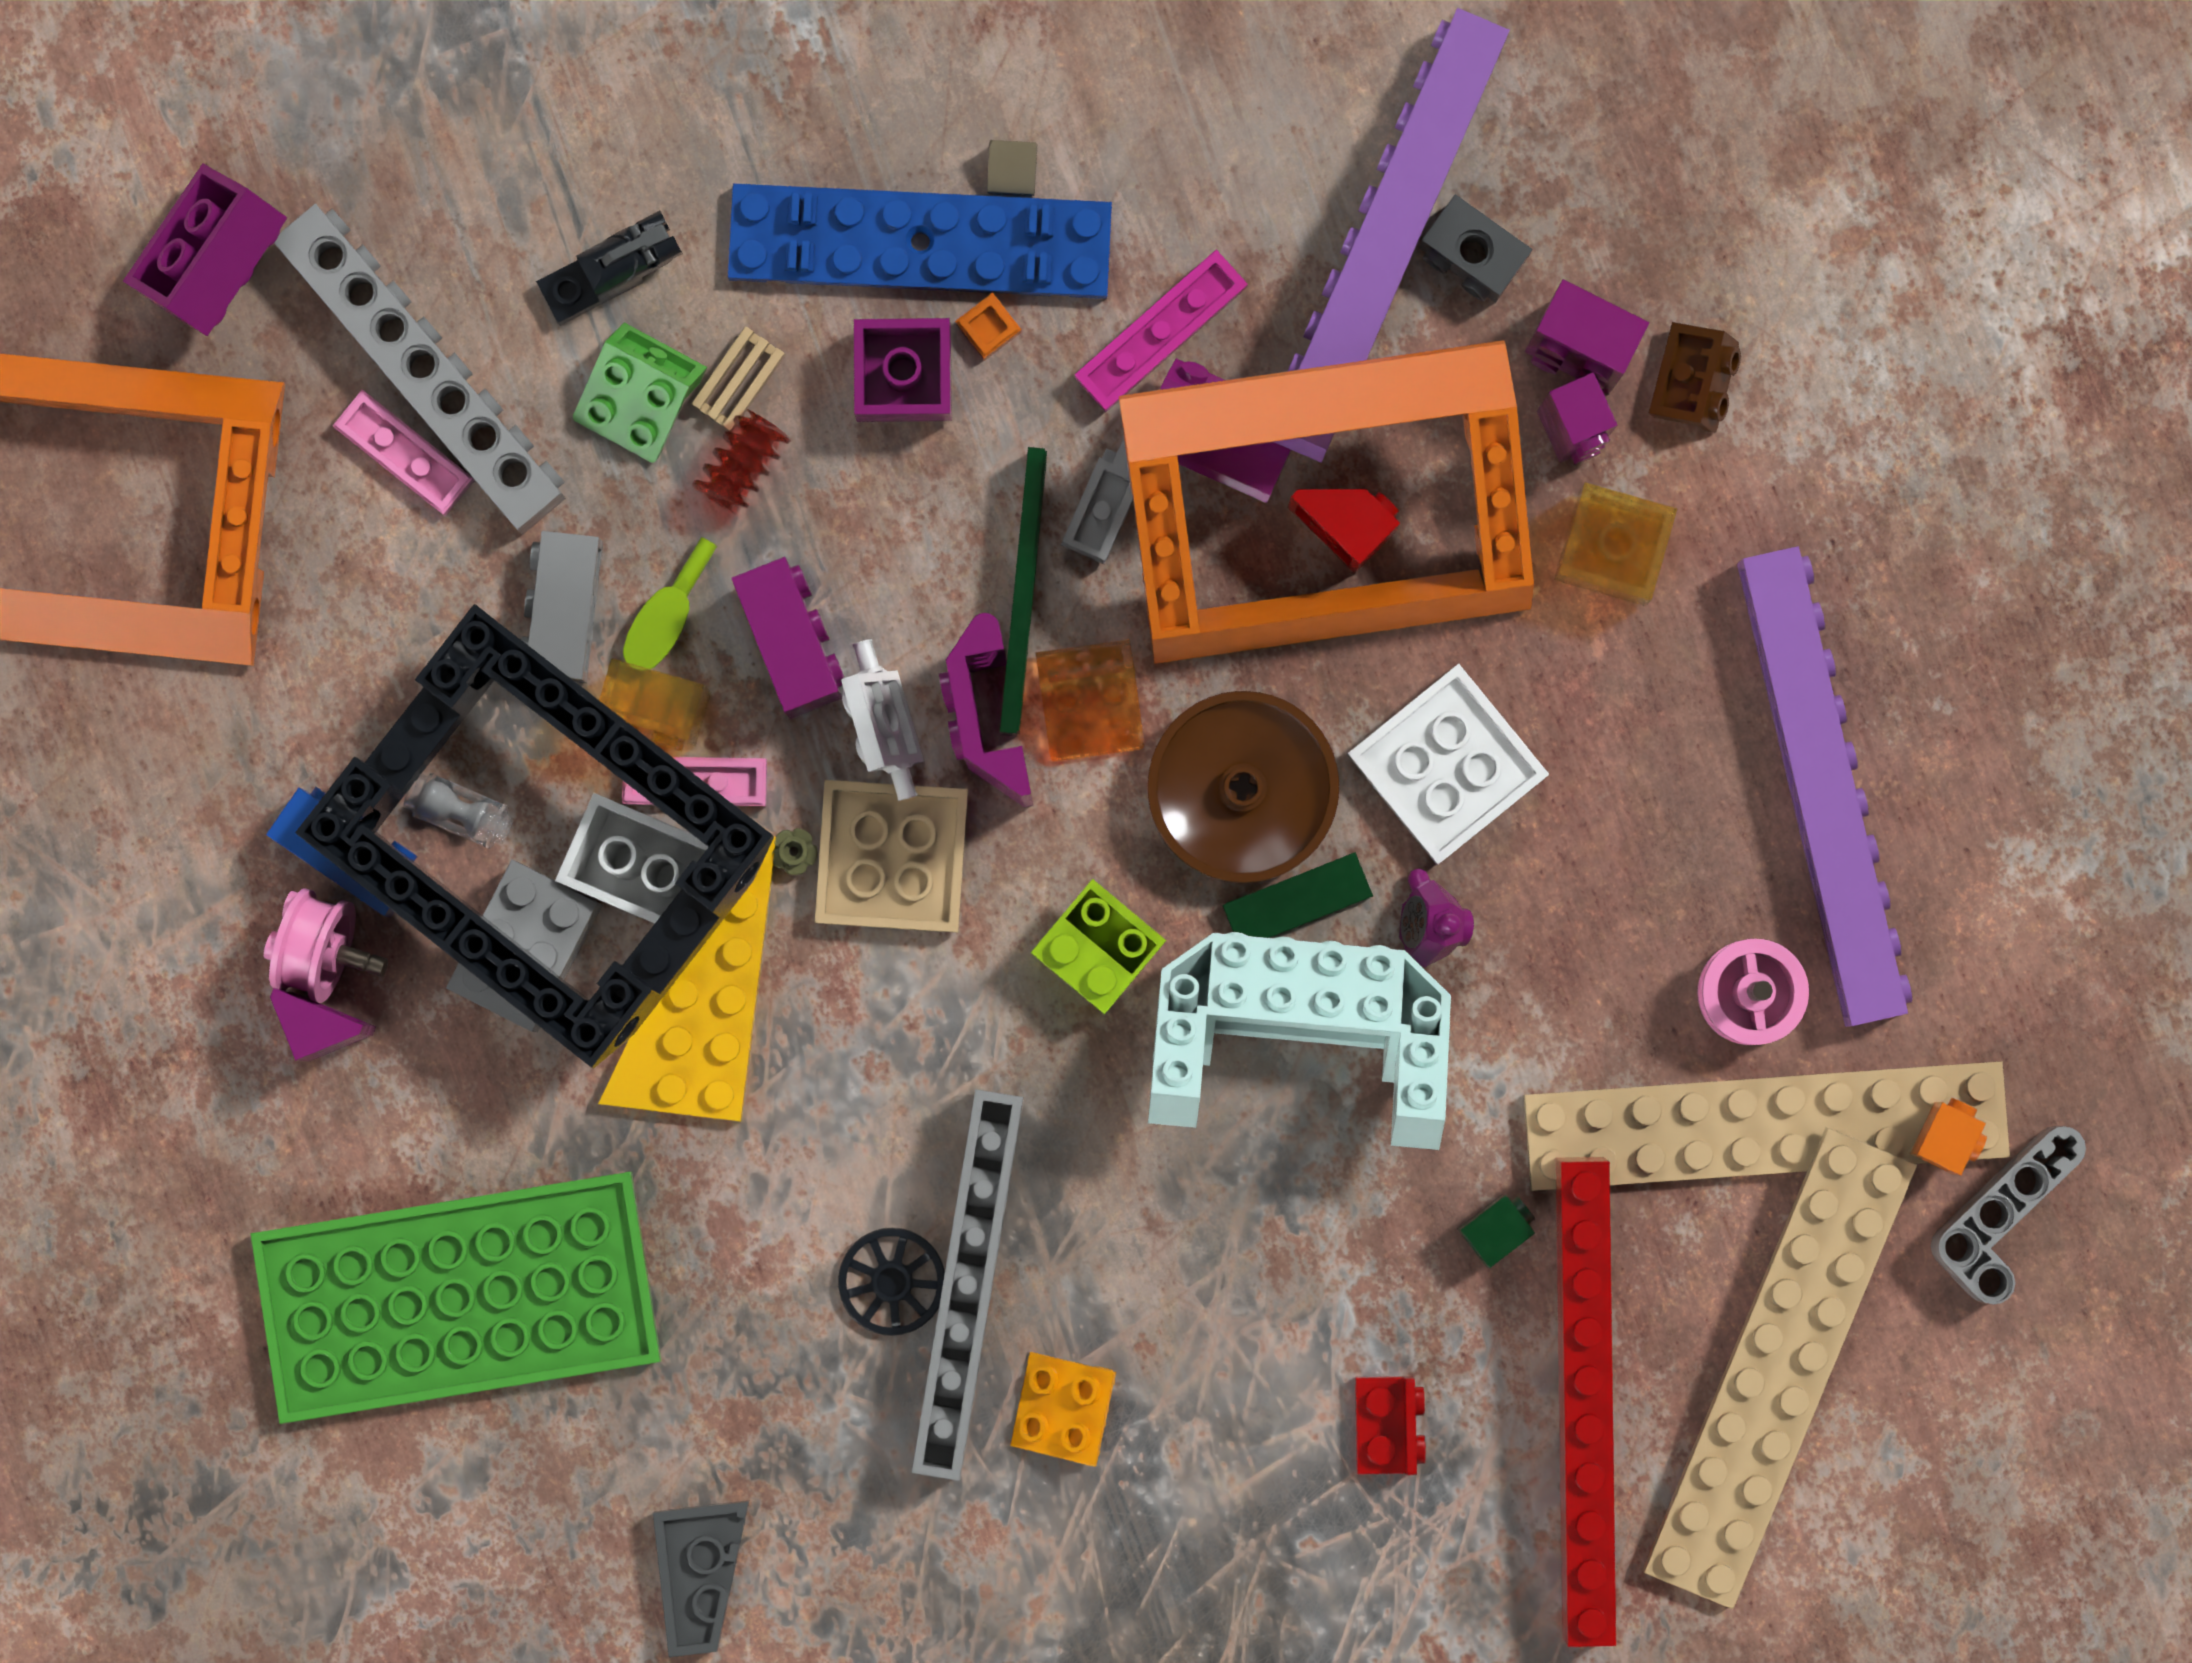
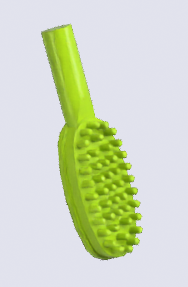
M701 537L673 585L658 590L637 614L623 647V656L630 667L638 671H649L655 668L675 645L686 624L690 610L688 595L716 550L717 545Z

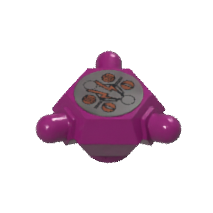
M1414 869L1408 875V884L1412 892L1409 898L1402 904L1399 939L1404 944L1405 951L1421 967L1425 968L1450 955L1457 946H1466L1473 935L1474 919L1471 911L1462 908L1453 895L1436 881L1430 880L1426 871Z

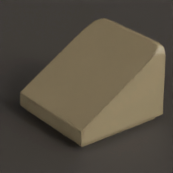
M990 140L987 193L1035 196L1037 143Z

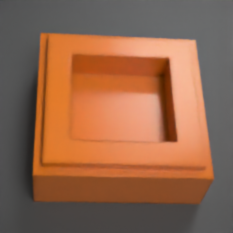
M993 292L955 321V324L984 361L1022 333V329Z

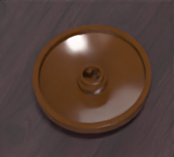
M1226 692L1208 697L1189 707L1164 732L1151 759L1147 783L1148 802L1158 833L1169 849L1182 862L1197 872L1213 879L1232 883H1255L1273 879L1291 871L1304 862L1319 847L1326 837L1336 814L1339 800V774L1334 753L1323 732L1309 716L1295 705L1281 698L1261 692Z

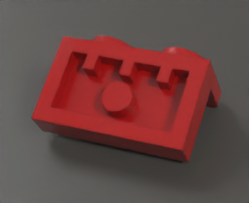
M1413 1376L1355 1377L1357 1474L1417 1475V1464H1425V1435H1416V1416H1424L1425 1414L1424 1387H1415V1378Z

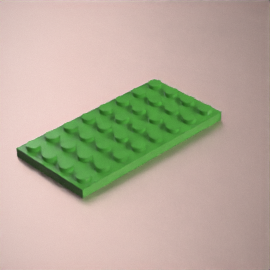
M632 1171L250 1233L280 1424L662 1361Z

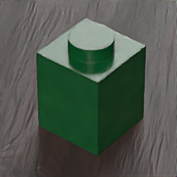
M1501 1194L1457 1228V1230L1483 1264L1491 1268L1535 1234L1529 1225L1535 1220V1217L1518 1196L1511 1201L1507 1195Z

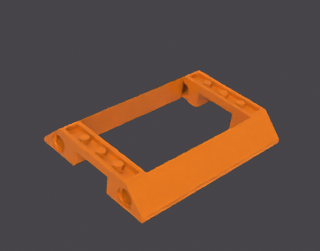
M1504 340L1119 396L1154 664L1531 609L1534 579L1518 413ZM1463 414L1465 438L1471 453L1478 525H1474L1476 550L1482 567L1484 584L1479 569L1197 610L1177 455Z
M0 354V402L222 425L202 609L0 588V640L254 666L264 571L258 568L268 477L275 478L285 383Z

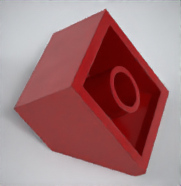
M1298 489L1291 496L1287 507L1354 573L1395 534L1400 525V522L1396 519L1399 511L1395 505L1382 493L1378 492L1373 496L1367 489Z

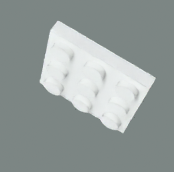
M1457 664L1347 754L1436 865H1439L1549 775L1460 664Z

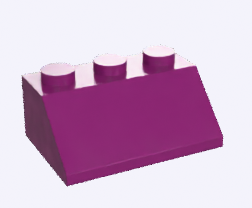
M1176 358L1160 390L1225 380L1209 373L1204 366L1198 363L1184 362ZM1267 442L1177 456L1179 465L1267 503L1292 450L1275 442Z

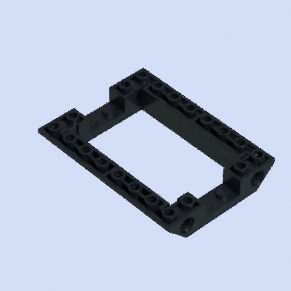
M474 604L416 677L415 681L423 686L422 690L365 762L357 757L351 760L295 833L594 1069L636 1033L752 884L774 836ZM494 681L708 846V849L698 862L692 860L675 882V884L682 888L624 964L622 965L616 961L611 964L597 982V985L600 987L590 1000L376 832Z

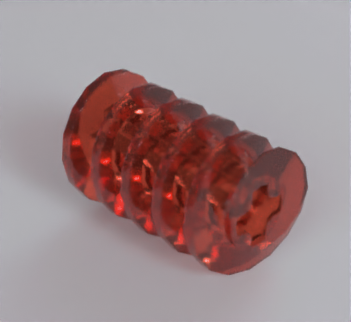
M749 409L746 410L751 415L750 418L735 415L733 418L734 424L741 432L740 434L725 431L723 434V439L729 445L730 450L715 447L712 451L720 466L707 463L703 465L702 470L710 481L694 480L692 483L693 488L697 492L734 515L736 514L732 510L733 506L749 508L751 505L742 494L743 490L759 492L761 489L752 478L754 473L764 476L770 475V470L762 461L764 457L775 460L780 459L781 455L774 448L773 443L775 441L785 444L791 442V439L785 432Z

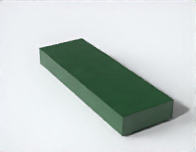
M1354 852L1223 904L1222 907L1232 932H1239L1252 937L1270 938L1371 898L1373 894L1357 854Z

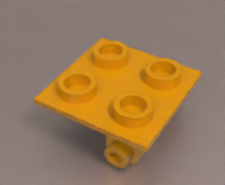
M1030 1352L1010 1446L1096 1467L1098 1456H1100L1104 1428L1106 1427V1418L1109 1413L1113 1385H1115L1116 1372L1109 1368L1093 1367Z

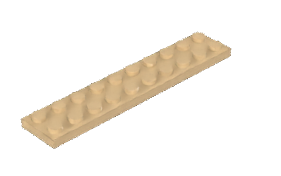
M2002 1061L1523 1095L1531 1191L1556 1189V1158L1565 1157L1606 1158L1610 1161V1185L1806 1172L1825 1127L1912 1163H1927L1911 1155L1910 1152L1934 1102H1943L1948 1105L1951 1098L1962 1101L1977 1109L1974 1118L1986 1123L1981 1134L1987 1136V1140L1978 1159L2010 1157Z
M1825 1127L1642 1569L1645 1574L1730 1609L1734 1608L1917 1164Z

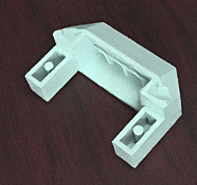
M1239 932L1227 934L1212 933L1161 970L1148 1123L1197 1127L1203 1065L1210 1066L1214 1033L1384 1049L1382 1082L1394 1083L1391 1146L1439 1150L1446 1117L1451 995L1405 950H1394L1381 945L1371 947L1350 946L1336 941H1325L1322 943L1296 941L1289 937H1252Z

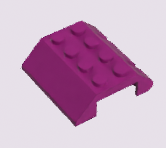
M981 613L972 619L947 657L948 672L939 673L943 700L948 713L956 712L957 720L948 721L952 749L957 760L965 759L970 771L1023 807L1033 806L1022 746L986 753L984 750L970 672L1006 666L1007 661L998 620L989 613Z

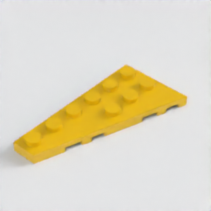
M775 836L752 884L636 1033L629 1038L598 1104L742 1121L774 869Z

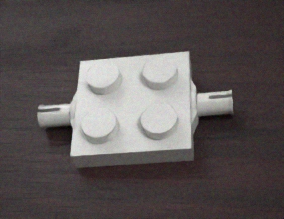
M868 639L852 645L860 672L841 679L844 688L842 701L847 714L854 722L858 736L856 739V749L861 761L866 764L868 772L884 770L891 774L898 797L897 800L902 801L918 795L909 768L924 762L898 670L887 671L882 666H879L872 643L873 640Z

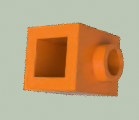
M1951 1098L1948 1105L1943 1102H1934L1910 1154L1952 1175L1961 1176L1968 1160L1975 1162L1984 1148L1987 1136L1981 1133L1986 1123L1974 1118L1977 1109L1962 1101Z

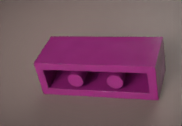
M1594 372L1550 391L1537 410L1560 463L1572 458L1574 465L1598 456L1601 454L1600 450L1605 448V444L1610 442L1609 436L1618 426Z

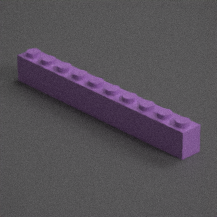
M1460 8L1456 9L1451 23L1442 19L1431 44L1432 47L1439 49L1433 64L1424 61L1413 87L1421 90L1415 105L1406 102L1402 109L1395 129L1403 133L1397 146L1388 143L1376 170L1385 174L1378 188L1369 185L1358 210L1366 214L1360 230L1353 227L1350 228L1340 251L1341 254L1348 256L1342 272L1332 269L1322 292V296L1329 298L1324 313L1313 312L1303 335L1304 338L1311 340L1305 356L1295 353L1288 371L1367 360L1510 31L1509 29ZM1334 433L1274 442L1322 463Z
M1799 546L1744 558L1737 563L1844 1025L1845 1027L1908 1014L1906 1004L1912 1002L1911 987L1906 975L1899 976L1895 957L1901 956L1900 940L1896 929H1888L1884 910L1890 909V898L1885 882H1877L1873 864L1878 863L1880 860L1879 851L1874 835L1867 836L1862 817L1869 815L1868 804L1864 790L1862 788L1856 789L1852 770L1858 768L1857 757L1852 742L1845 743L1841 724L1847 722L1846 710L1841 695L1834 696L1830 677L1836 676L1835 663L1831 650H1823L1819 631L1825 630V622L1819 602L1812 603L1808 585L1814 584V574L1808 556L1801 557Z

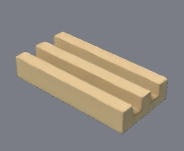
M745 326L691 403L692 406L732 433L785 357V353ZM749 342L754 345L752 351L712 407L709 406L707 402L747 344ZM763 352H765L770 358L729 417H725L721 412Z

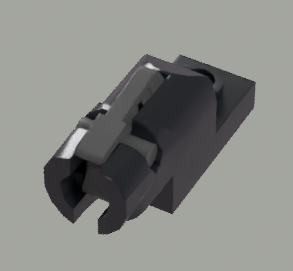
M660 210L576 255L578 260L536 281L559 326L644 283L642 277L667 265L674 258L683 254L674 236L669 237L667 231L670 229Z

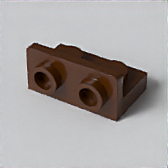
M1672 322L1648 413L1654 418L1696 425L1707 432L1716 433L1719 421H1723L1728 412L1729 397L1727 391L1731 375L1734 376L1740 366L1741 351L1739 349V342L1725 331Z

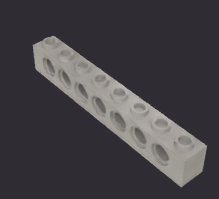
M315 203L279 234L274 244L522 535L525 534L566 499L558 489L565 482L547 461L538 466L527 452L534 445L517 425L508 430L497 418V415L503 409L490 393L484 389L477 394L466 380L473 373L454 352L447 358L441 352L436 343L442 337L424 316L418 322L413 319L405 309L412 302L394 280L385 286L374 273L381 265L362 244L355 250L344 236L351 230L333 208L324 214ZM327 249H341L343 258L339 266L331 270L321 268L320 258ZM364 283L372 285L373 297L367 304L356 306L351 303V292L357 285ZM393 319L403 321L404 332L398 340L393 342L382 340L381 329L386 322ZM423 355L433 357L435 367L429 376L416 378L412 375L411 367L416 358ZM453 391L464 393L465 405L460 412L456 414H446L443 412L442 401L448 393ZM483 427L493 428L496 432L494 445L483 451L474 449L472 439L475 432ZM513 463L525 465L527 476L522 484L515 487H509L504 484L503 473L509 465Z
M975 1089L912 1473L957 1481L961 1478L1024 1097Z

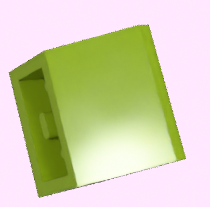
M1092 879L1031 951V954L1105 1015L1166 940Z

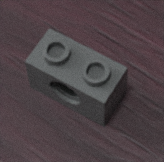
M1456 194L1424 236L1419 246V249L1425 252L1422 258L1431 267L1443 274H1446L1448 270L1452 271L1464 280L1461 286L1473 297L1483 302L1488 297L1495 303L1533 250ZM1466 242L1479 243L1485 250V259L1475 264L1465 261L1460 253L1461 245Z

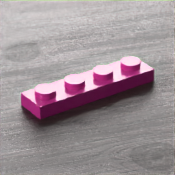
M1216 249L1074 375V378L1098 405L1107 412L1119 402V396L1128 394L1248 287V284Z

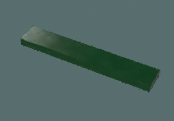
M1028 447L1000 725V735L1017 737V734L1020 735L1047 464V451H1045V448Z

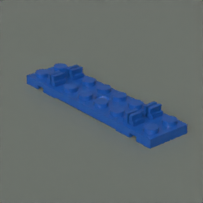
M733 183L728 279L729 281H778L789 284L980 293L993 292L1034 296L1064 295L1075 298L1107 299L1112 202ZM916 234H925L929 238L930 243L925 250L918 251L912 247L911 240Z

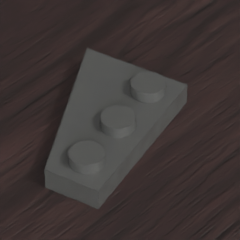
M750 1500L653 1512L669 1657L718 1651Z

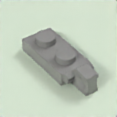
M1124 438L1117 453L1106 448L1103 457H1099L1061 543V546L1104 565L1133 502Z

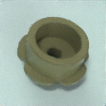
M796 828L793 831L783 830L775 836L773 864L778 869H785L789 875H800L806 872L809 865L811 866L815 863L818 849L816 845H813V838L806 830ZM797 847L798 854L791 856L789 853L790 848Z

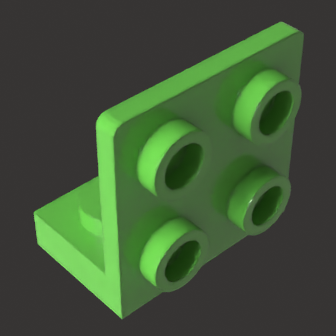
M624 322L605 341L575 409L573 420L654 463L660 457L685 399L701 383L707 367Z

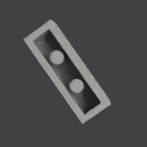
M542 531L541 541L533 542L531 547L530 570L537 571L535 590L527 589L524 605V617L531 618L529 637L522 636L521 640L575 682L587 683L603 541L599 537Z

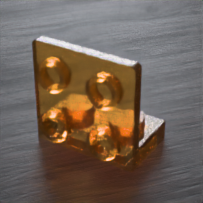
M1130 639L1035 652L1049 753L1052 761H1063L1144 748L1143 728Z

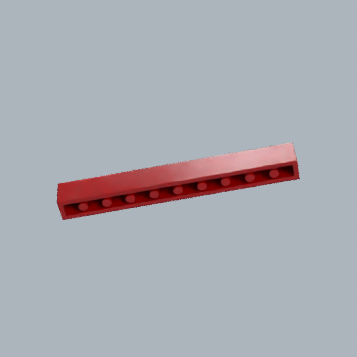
M1604 1157L1556 1158L1562 1637L1568 1647L1616 1646L1610 1161Z

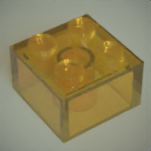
M1585 482L1579 489L1554 580L1646 606L1653 597L1677 508Z
M611 658L599 701L638 731L652 734L651 741L655 742L656 745L682 752L684 744L696 747L712 692L703 684Z

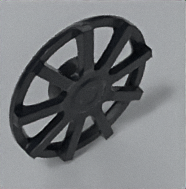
M902 1228L878 1229L858 1239L845 1254L838 1275L840 1298L848 1314L863 1328L888 1336L907 1334L925 1325L939 1309L945 1269L935 1248L917 1233ZM886 1236L899 1237L892 1261H888L885 1258L877 1241L878 1238ZM907 1239L921 1246L926 1253L909 1265H904L902 1258ZM867 1243L870 1244L879 1263L877 1268H872L853 1259L856 1253ZM932 1259L937 1273V1281L914 1279L912 1273ZM851 1267L869 1275L871 1282L847 1289L848 1268ZM912 1288L936 1289L934 1300L928 1310L911 1295L910 1291ZM874 1292L876 1298L862 1317L854 1308L850 1297ZM905 1300L921 1317L908 1325L900 1326L899 1301ZM885 1301L890 1304L892 1327H883L870 1322L881 1304Z

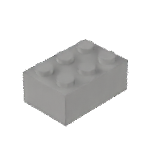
M511 859L483 916L565 980L603 905ZM458 963L446 989L531 1032L539 1031L540 1027Z

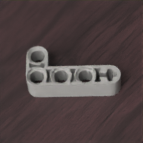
M2053 1126L2041 1131L1940 1227L1932 1237L1931 1251L1936 1261L1976 1301L1993 1305L2000 1304L2008 1300L2014 1292V1274L1991 1248L2080 1164L2085 1156L2086 1146L2085 1140L2075 1129L2066 1126ZM2053 1139H2067L2068 1142L2064 1146L2065 1151L2068 1153L2066 1157L2054 1156L2044 1165L2033 1159L2034 1155L2042 1159L2050 1156L2056 1148L2052 1143ZM2024 1167L2031 1169L2036 1177L2035 1187L2028 1194L2020 1193L2015 1187L2014 1182L2015 1175ZM1993 1200L2000 1206L2002 1215L1998 1224L1988 1228L1980 1219V1210L1986 1202ZM1959 1233L1967 1242V1250L1962 1258L1953 1261L1946 1254L1945 1245L1950 1236ZM1992 1268L2000 1276V1286L1992 1295H1985L1979 1288V1277L1985 1270Z

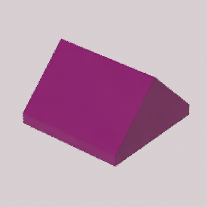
M273 988L270 995L295 1061H312L373 1036L376 1026L324 1004L311 1001L309 998L293 991Z

